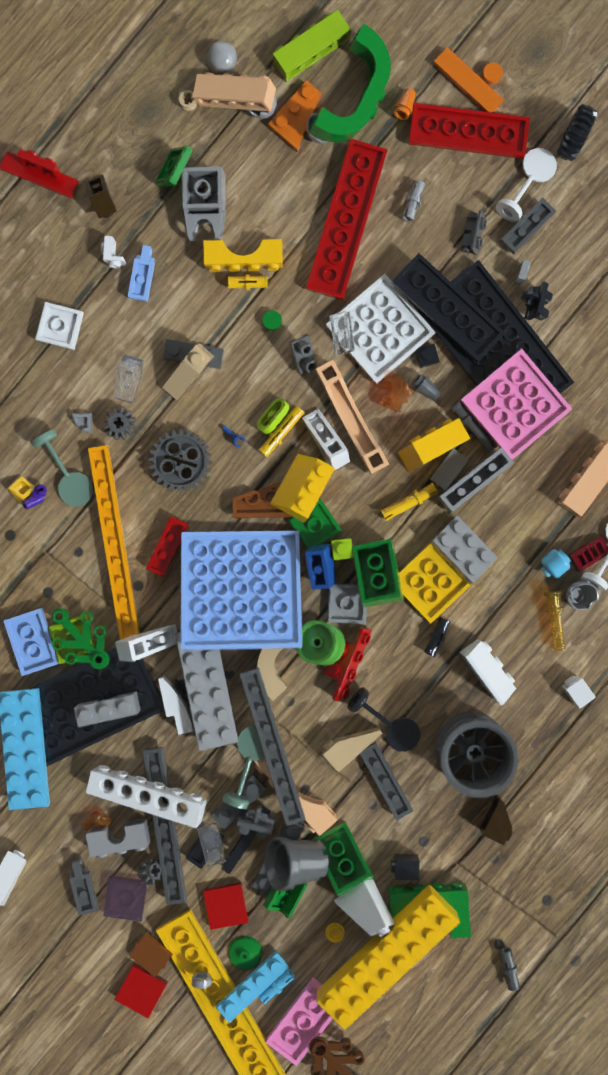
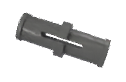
M510 947L501 948L499 953L503 964L502 972L505 974L508 990L517 991L520 989V984L517 976L518 968L514 963L512 949Z

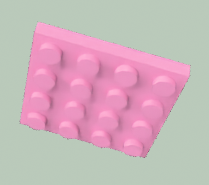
M522 349L460 400L500 448L502 447L512 460L572 410L570 405Z

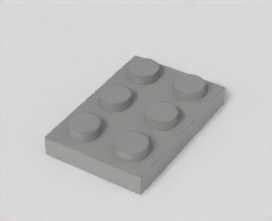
M458 515L430 542L470 585L498 558Z

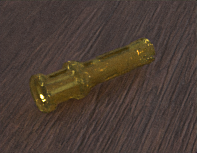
M562 590L544 592V596L547 597L548 606L546 612L550 615L553 650L566 649L561 616L564 607L561 606L560 598Z

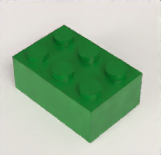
M386 539L352 546L363 606L367 608L404 601L393 541Z

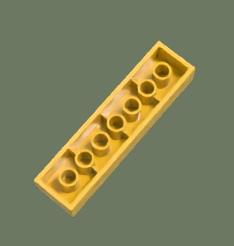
M430 884L393 918L395 924L389 928L390 932L381 937L376 934L317 989V1003L344 1030L460 923L457 911Z

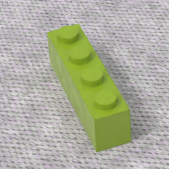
M339 10L334 13H328L322 21L309 26L306 32L294 36L285 46L278 47L273 53V63L284 80L288 82L350 40L351 28Z

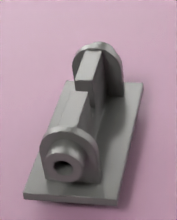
M479 210L478 214L470 212V215L467 216L465 231H471V234L464 233L461 244L462 252L469 253L472 250L476 256L483 243L482 231L486 229L487 219L481 210Z

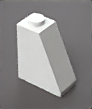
M14 850L13 853L8 851L0 864V905L2 906L5 905L27 862L24 859L25 854Z
M373 879L361 882L334 900L370 936L378 934L381 937L390 932L389 928L395 924Z

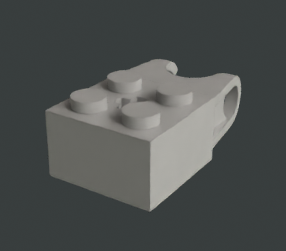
M184 167L182 171L183 209L189 241H195L198 228L205 223L213 226L215 239L222 240L226 214L225 172L223 168ZM204 188L208 189L205 193H201V191H204Z

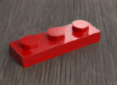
M173 516L170 517L146 567L147 570L165 577L181 543V532H186L189 524Z

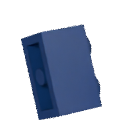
M331 544L312 545L305 552L312 590L331 588L337 582Z

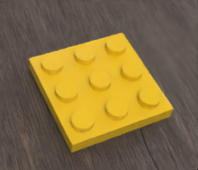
M431 543L399 572L404 597L430 624L471 586Z

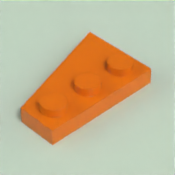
M306 80L268 123V127L296 152H298L303 136H305L307 120L315 112L319 103L321 92Z

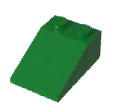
M346 822L314 838L320 840L326 848L321 850L323 855H328L327 875L338 896L343 895L363 881L375 879Z

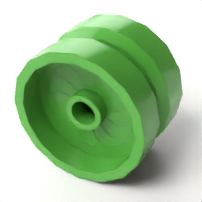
M314 620L302 626V648H296L299 656L307 663L327 666L334 664L341 658L345 649V639L341 630L335 625Z

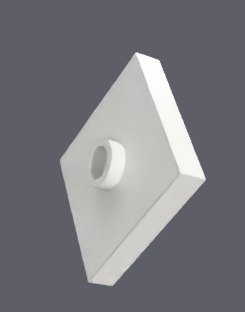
M45 302L35 340L75 350L84 312Z

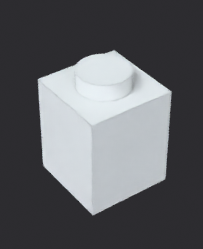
M579 676L569 677L565 680V684L561 686L573 704L578 708H582L596 698L583 678Z

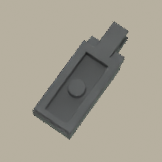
M82 857L76 858L72 862L73 870L70 872L69 879L78 915L96 912L99 910L91 873L88 867L84 868Z

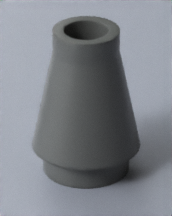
M420 374L412 383V387L415 388L414 391L433 401L441 394V391L437 389L427 375Z

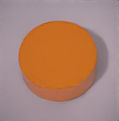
M495 62L487 64L482 73L483 80L489 85L497 84L503 74L502 67Z

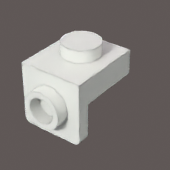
M105 236L104 242L101 243V254H103L105 263L111 268L126 266V261L123 257L115 256L116 241L113 236Z

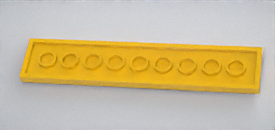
M189 909L159 926L156 930L166 949L173 954L171 956L172 960L238 1074L286 1075L273 1050L265 1043L266 1038L248 1007L230 1023L217 1009L216 1005L236 986L192 910ZM199 972L209 973L211 975V985L207 988H195L192 986V976Z

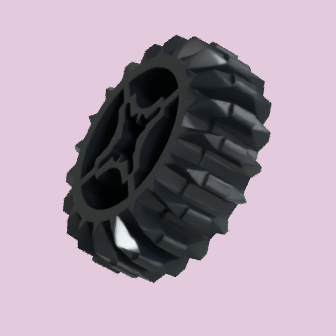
M584 104L577 108L558 146V156L569 161L576 159L591 132L597 117V110Z

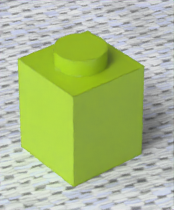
M351 538L331 541L333 560L353 558Z

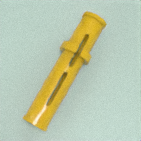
M295 405L277 429L268 435L269 438L258 451L268 458L277 445L282 444V439L305 414L304 411Z
M431 483L418 491H413V494L382 509L381 512L385 520L388 521L392 517L417 504L421 505L423 501L437 495V489Z

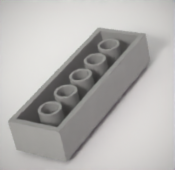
M181 632L175 633L199 751L237 743L238 737L220 650H181Z

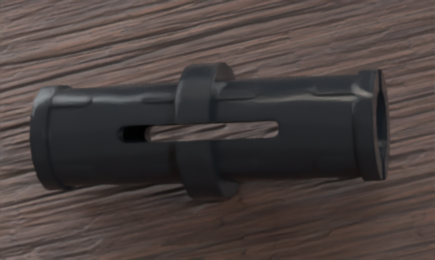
M439 617L434 631L430 634L429 643L424 650L426 654L433 657L436 656L439 646L445 640L444 636L451 621Z

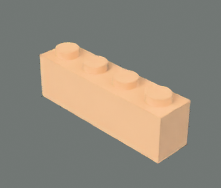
M213 73L197 74L192 97L199 106L271 111L276 88L270 78L266 76H259L258 78L248 75L232 76L230 74L214 75Z
M608 440L600 441L596 445L594 455L585 460L582 465L584 467L583 470L574 475L569 489L565 488L559 496L561 499L558 504L576 517H582L608 482Z

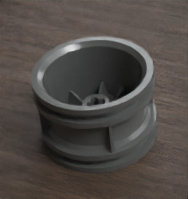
M479 712L457 714L443 724L436 736L435 757L448 782L460 793L476 798L493 796L505 789L514 778L518 767L516 745L512 737L491 717ZM474 728V736L465 738L462 732ZM493 730L497 732L501 744L487 747L483 740ZM451 744L459 746V754L448 758ZM476 748L477 752H474V755H472L470 751ZM486 757L499 761L489 774L482 764ZM464 763L472 765V779L456 775Z

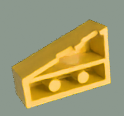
M451 418L440 424L442 427L438 430L436 427L431 428L425 432L426 436L423 438L420 435L409 440L410 445L397 452L408 473L470 439L459 418L453 422Z

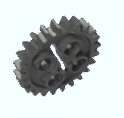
M180 429L179 434L172 430V436L165 433L166 439L159 437L160 444H153L157 448L156 451L150 450L154 457L148 460L154 462V464L149 468L156 470L152 476H159L156 482L164 481L163 488L170 485V491L172 492L175 487H177L178 493H181L182 488L189 492V486L196 489L195 483L203 485L202 477L208 479L207 475L204 474L205 471L211 472L207 465L213 464V462L207 460V458L212 456V454L205 452L209 449V446H202L205 442L204 439L197 441L198 434L191 437L192 433L190 430L186 435H184L183 429ZM173 444L179 445V451L176 454L170 453V447ZM191 450H197L198 456L194 460L188 458V453ZM164 455H169L180 459L181 456H183V459L185 461L197 464V467L195 468L181 463L179 466L178 462L164 458ZM168 462H171L173 464V470L169 473H166L164 471V465ZM190 468L192 475L185 479L182 472L184 469Z

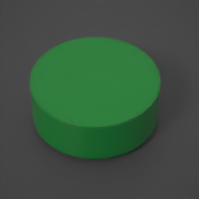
M270 310L264 314L263 325L267 330L276 331L281 327L282 317L279 312Z

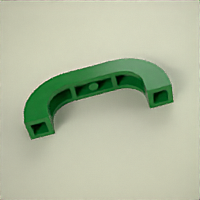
M364 23L357 31L349 50L360 56L366 63L369 71L368 82L352 115L339 117L322 107L309 130L310 134L321 140L344 142L356 136L368 121L375 117L378 111L376 106L378 102L381 103L386 94L384 89L391 71L389 52L381 37Z

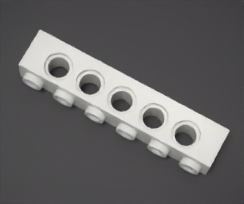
M99 765L91 770L86 790L87 794L194 828L202 822L207 799L202 798L199 794L184 793L180 788H168L161 782L152 783L146 781L147 779L141 776L133 777L125 771L111 770L106 765ZM108 779L112 781L113 787L109 785ZM126 785L131 788V792L126 789ZM144 791H147L149 793L150 798H147L144 795ZM162 797L168 800V804L163 802ZM180 802L186 805L187 810L181 807Z

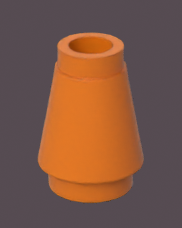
M406 88L395 104L394 116L396 118L407 120L412 115L416 95L413 89Z

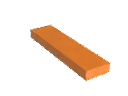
M448 47L434 61L433 65L484 112L494 113L503 103L504 99Z

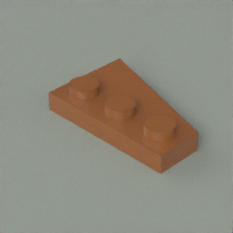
M282 482L234 497L233 518L292 517L270 504Z

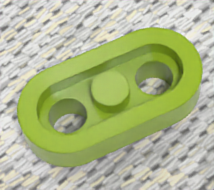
M283 398L274 400L258 420L257 428L264 434L273 432L287 415L289 404Z

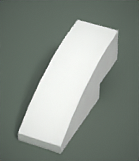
M160 676L158 680L166 717H175L178 735L194 732L192 716L185 700L182 699L173 687L174 685L165 676Z

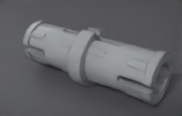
M420 180L413 181L411 192L406 198L407 203L402 219L407 222L414 221L416 210L421 204L420 199L425 183Z

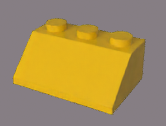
M297 454L270 504L304 523L311 514L335 468L318 458Z

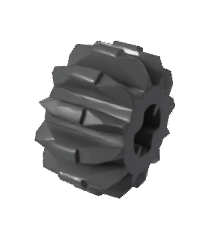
M115 407L113 408L114 414L109 411L107 412L110 418L103 419V422L108 423L103 428L104 430H110L107 434L109 437L114 435V439L119 440L121 436L123 440H126V433L133 436L130 429H136L137 426L131 423L137 420L135 417H131L133 414L131 411L126 412V409L122 407L119 412ZM121 419L124 425L119 428L116 423L117 421L120 422Z

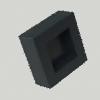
M435 343L420 347L415 351L420 369L440 362Z

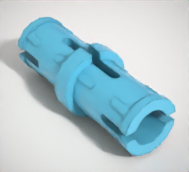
M288 968L258 996L261 1002L266 1004L277 993L280 994L283 988L295 979L293 972Z

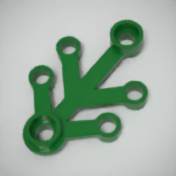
M58 608L54 610L52 614L53 621L57 624H62L77 641L56 638L52 641V648L55 650L63 648L85 649L89 655H77L71 652L65 656V662L69 665L90 663L95 669L105 668L110 661L109 654L104 651L105 635L107 634L106 627L102 625L95 627L94 635L97 637L95 648L91 644V626L94 619L92 612L85 611L81 614V621L83 622L82 634L69 620L70 615L66 609ZM59 612L63 615L61 620L57 619ZM86 613L90 615V620L88 621L84 619ZM99 628H102L104 631L102 635L97 633ZM57 640L61 642L60 648L56 647L55 643ZM70 655H73L75 658L73 662L69 661ZM97 656L102 657L101 663L96 661Z

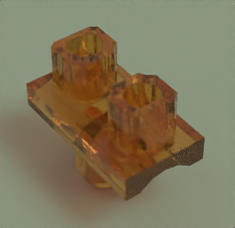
M392 374V377L383 378V389L392 390L391 396L382 397L381 406L395 412H401L402 403H408V396H414V391L408 390L409 383H403V377L399 376V374Z

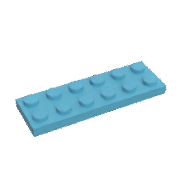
M39 688L1 691L0 721L9 810L48 807L50 805Z

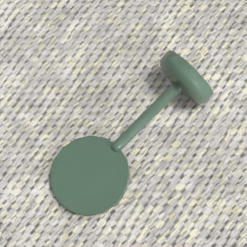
M52 429L32 440L30 443L35 448L46 445L64 474L58 486L60 498L66 504L76 507L85 505L90 501L93 495L91 480L87 475L80 472L68 473L49 443L57 436L56 431Z
M256 725L246 727L238 737L237 746L239 752L243 757L247 758L237 792H227L222 799L226 804L241 809H248L250 805L249 799L242 796L241 793L252 760L258 761L265 758Z

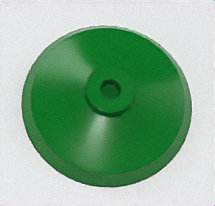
M239 936L229 945L228 958L234 967L240 970H250L260 963L262 947L251 936Z

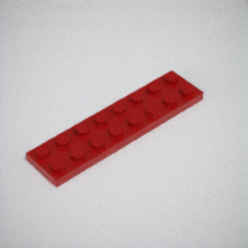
M350 138L306 290L344 300L388 149Z

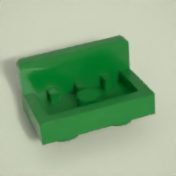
M307 883L295 885L293 889L283 892L276 891L272 887L263 906L267 910L278 911L286 918H291L307 887Z

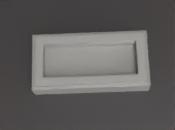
M453 448L429 480L445 491L469 459Z

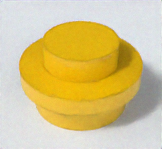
M332 922L326 927L325 935L330 942L337 943L344 938L345 931L340 923Z

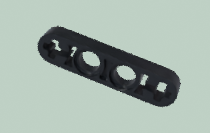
M262 805L261 812L269 816L271 810ZM250 829L248 834H242L221 867L223 871L228 874L232 872L256 836L257 831Z

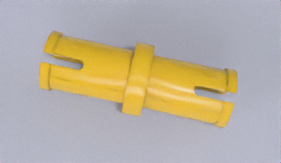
M246 274V276H228V288H246V290H250V288H268L267 276H250V274ZM257 281V283H239V282Z

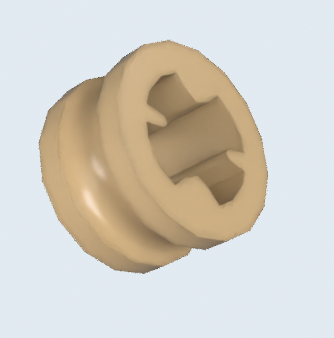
M184 90L179 95L180 106L188 112L193 111L197 107V102L192 97L193 92L191 90ZM188 97H190L192 103L190 104V102H188L189 104H185L184 99L186 98L188 100Z

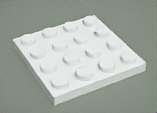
M386 274L382 275L326 324L329 331L375 384L379 383L436 333L406 297L391 284L392 281Z

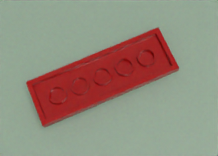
M414 103L408 145L524 159L530 117Z

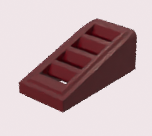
M599 536L569 553L568 557L576 571L581 572L607 556L608 546L603 537ZM597 543H600L604 552H600L596 545ZM592 546L595 552L597 553V556H594V554L592 553L590 549ZM584 551H587V552H588V554H589V556H590V558H591L590 560H588V558L586 557ZM578 555L582 556L585 563H581Z

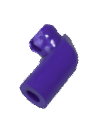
M44 485L35 486L31 497L22 501L25 510L44 501L47 492Z

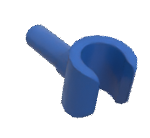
M223 426L222 430L234 440L236 447H240L236 444L238 438H242L246 442L244 437L237 436L229 428Z

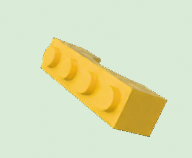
M262 239L259 248L255 252L244 256L232 253L226 247L223 240H204V266L210 272H219L221 269H228L231 272H238L240 269L259 271V269L267 268L268 271H278L279 268H283L282 239Z

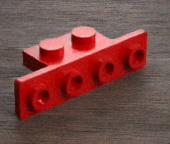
M19 149L17 155L7 151L0 165V169L4 172L68 198L73 197L79 184L77 179L61 173L54 160L41 158L30 150L26 152Z
M361 627L354 644L345 641V649L341 658L334 664L326 666L323 674L339 681L332 700L344 702L348 697L349 687L356 677L357 667L364 657L363 652L366 645L370 642L372 630Z

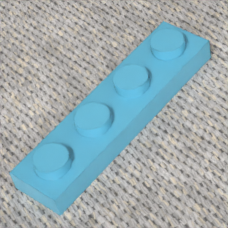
M275 950L216 1005L217 1009L230 1023L289 968L288 964Z

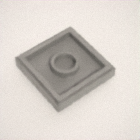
M335 583L329 588L327 622L366 624L367 608L361 602L359 585Z

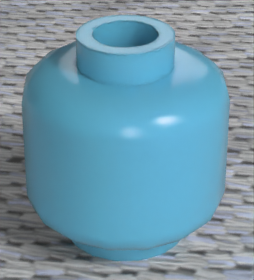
M553 549L541 559L543 565L541 570L548 577L552 575L554 578H559L570 569L569 562L571 560L561 549L559 551Z

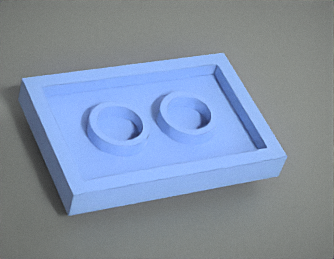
M43 608L4 620L22 676L59 664L55 649L52 648V638Z

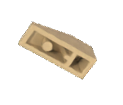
M200 343L195 345L162 388L178 400L213 359L214 355Z
M379 727L338 737L334 741L331 739L323 746V756L339 772L383 733Z

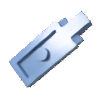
M143 245L141 255H137L134 258L128 291L129 299L148 302L155 266V259L151 258V246Z

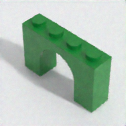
M458 881L446 885L432 883L431 886L457 911L460 923L449 932L451 939L471 937L469 896L466 884ZM413 884L412 887L394 885L392 888H388L389 912L392 919L427 886Z

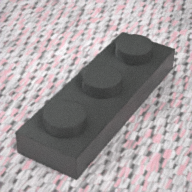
M542 198L500 242L514 255L555 214L556 210Z
M166 339L163 359L182 362L197 344ZM204 346L214 355L206 367L221 369L224 349Z
M253 773L245 781L241 795L248 798L251 805L267 787ZM223 802L212 812L211 816L225 829L239 816L241 808L233 807Z

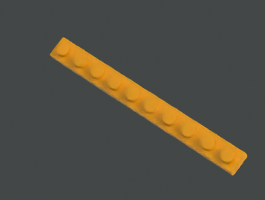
M105 445L88 448L121 640L140 634L110 450L109 446Z

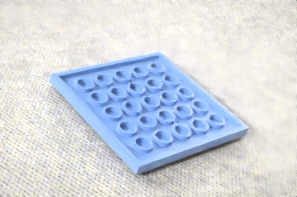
M299 531L181 532V650L302 648Z

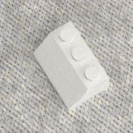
M477 639L459 653L491 697L502 706L516 688L513 685L515 680L508 672L504 673L501 668L504 665L497 656L493 658L490 653L492 649L488 643Z

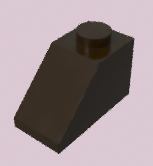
M104 175L85 182L89 199L99 219L102 217L108 218L117 212Z
M496 795L479 830L483 836L504 845L512 836V825L504 801L500 796Z

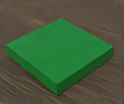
M189 146L171 149L155 180V184L159 187L175 186L193 149Z
M321 498L318 499L311 514L304 523L294 517L289 519L295 531H299V537L308 549L312 545L323 544L342 531Z

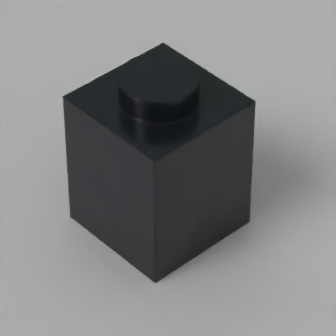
M394 854V860H391V873H394L395 880L419 881L420 860L418 855Z

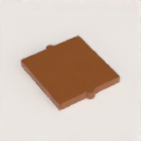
M148 932L145 933L140 941L135 943V948L129 954L132 959L154 977H156L161 969L166 967L167 961L173 955Z

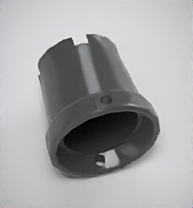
M286 837L272 838L266 846L264 867L269 884L273 889L283 892L293 889L295 885L321 880L320 877H325L328 870V855H323L321 850L326 849L324 844L317 839L290 840Z

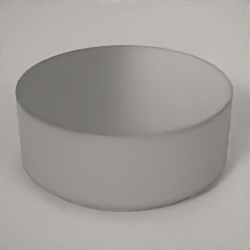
M199 972L192 976V986L195 988H207L211 985V975L209 973Z

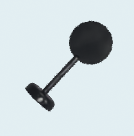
M364 687L360 688L350 699L347 709L351 712H357L364 707L388 726L386 739L393 749L401 752L412 750L420 740V729L415 721L401 717L390 722L366 703L369 692Z

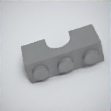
M137 691L117 695L107 700L99 701L98 699L80 703L74 707L78 727L136 715L141 711Z
M147 818L128 821L124 827L125 837L123 838L114 837L110 832L109 825L90 828L86 833L89 856L103 858L110 853L120 855L126 853L127 850L142 851L146 849L151 841Z

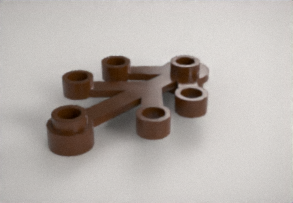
M318 1036L313 1038L309 1044L310 1052L314 1055V1064L310 1068L311 1075H323L321 1067L322 1057L327 1060L326 1075H334L335 1070L340 1075H352L343 1064L361 1065L365 1060L363 1052L360 1050H356L349 1055H333L330 1052L335 1050H342L345 1053L351 1051L352 1043L347 1037L342 1038L340 1042H328L326 1038Z

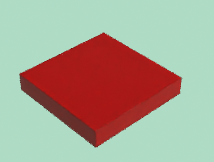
M242 882L203 890L210 930L249 922Z
M134 963L114 1000L149 1018L168 982L157 975L156 977L152 976L147 970Z

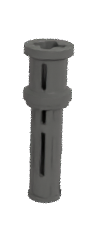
M461 401L450 409L461 420L463 426L466 425L486 449L487 453H490L498 446Z

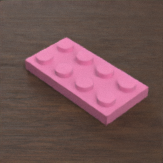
M313 977L267 1036L265 1042L296 1066L308 1052L311 1040L320 1036L333 1019L317 1003V989L323 984Z

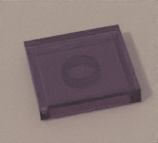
M109 876L103 916L142 922L147 882L141 883L139 879Z

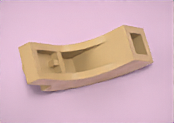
M283 648L262 649L258 658L257 668H260L267 694L272 701L288 687L275 669V658Z

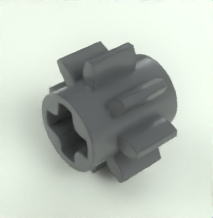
M147 859L144 863L139 864L137 875L141 879V883L147 882V885H152L155 883V880L161 879V867L158 861L152 862V859Z

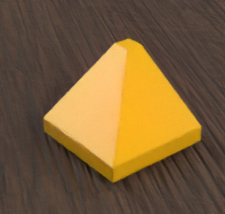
M21 476L8 490L22 505V501L32 495L35 486Z

